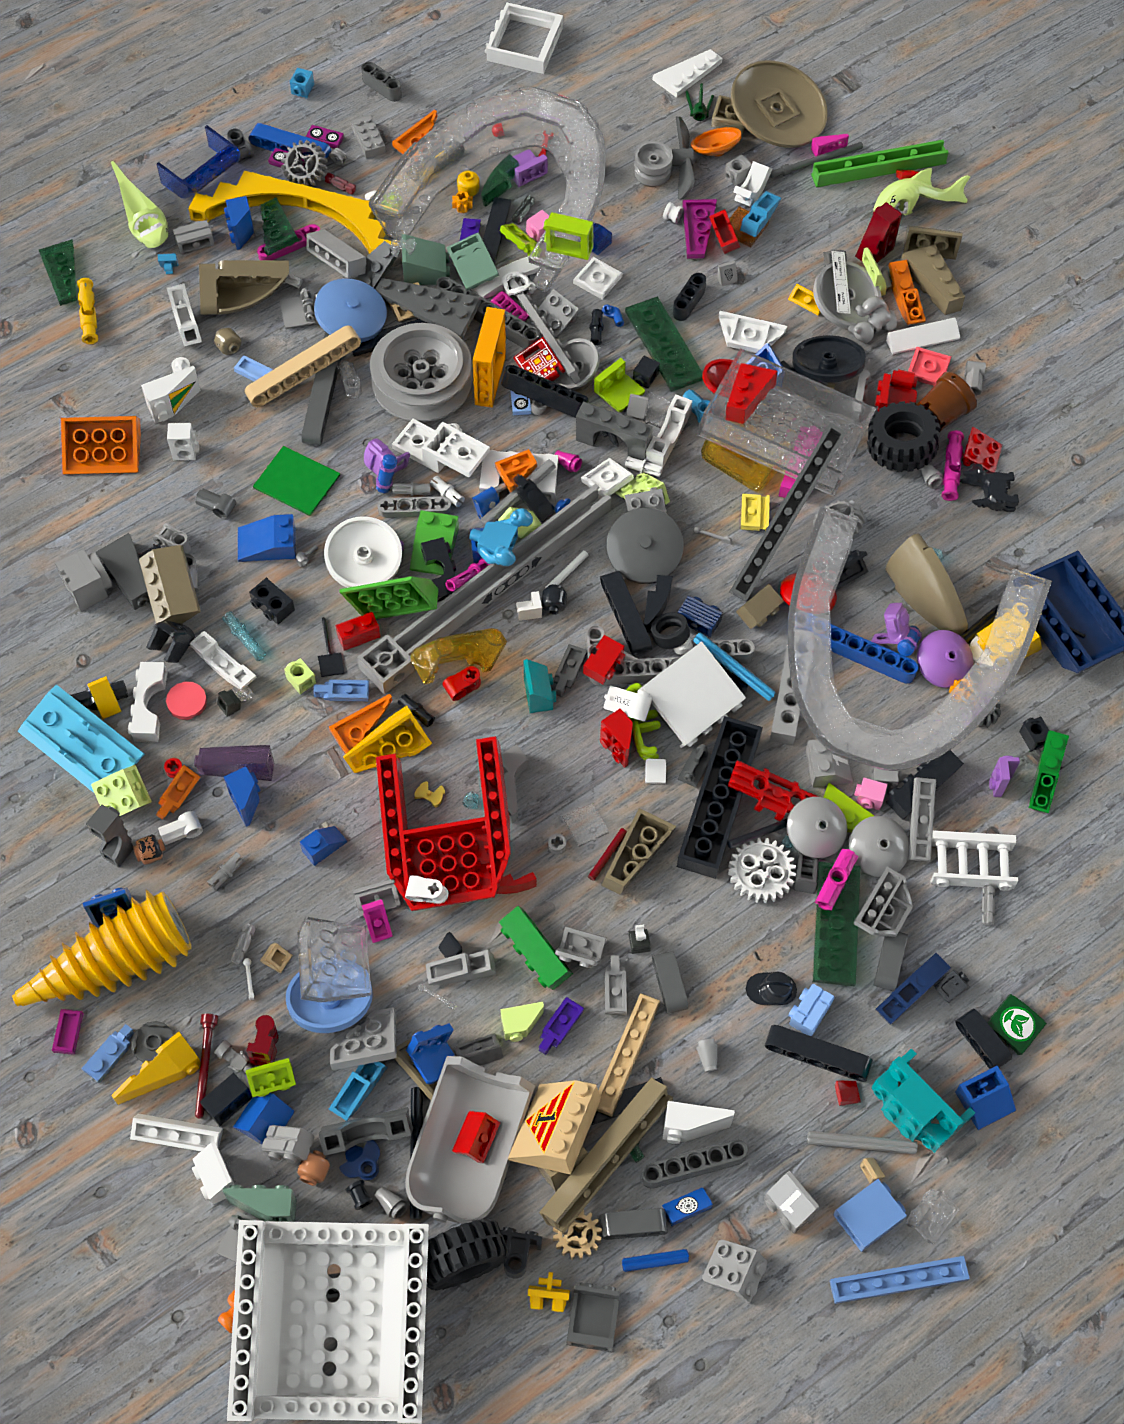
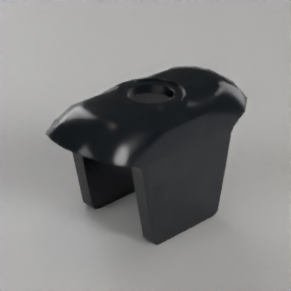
M172 621L156 623L146 648L160 651L171 636L173 641L164 660L169 663H178L189 648L190 642L195 639L194 632L181 623Z

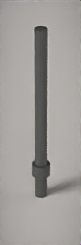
M858 142L791 165H782L781 168L772 170L770 177L785 176L791 174L792 171L813 165L815 162L826 161L862 149L863 144Z

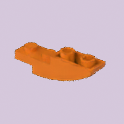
M907 260L890 262L888 267L892 278V290L907 325L925 322L918 290L914 288Z

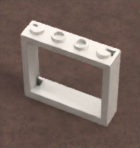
M507 2L504 10L500 12V19L496 20L495 30L490 34L489 43H486L484 52L487 53V61L544 74L563 29V15ZM510 19L550 29L538 58L498 49Z

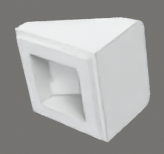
M646 759L645 783L666 784V759Z

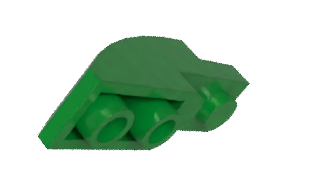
M1051 730L1048 731L1036 770L1028 808L1049 813L1069 735Z

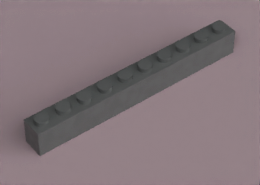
M832 423L828 425L729 592L745 602L747 601L844 439L846 431Z

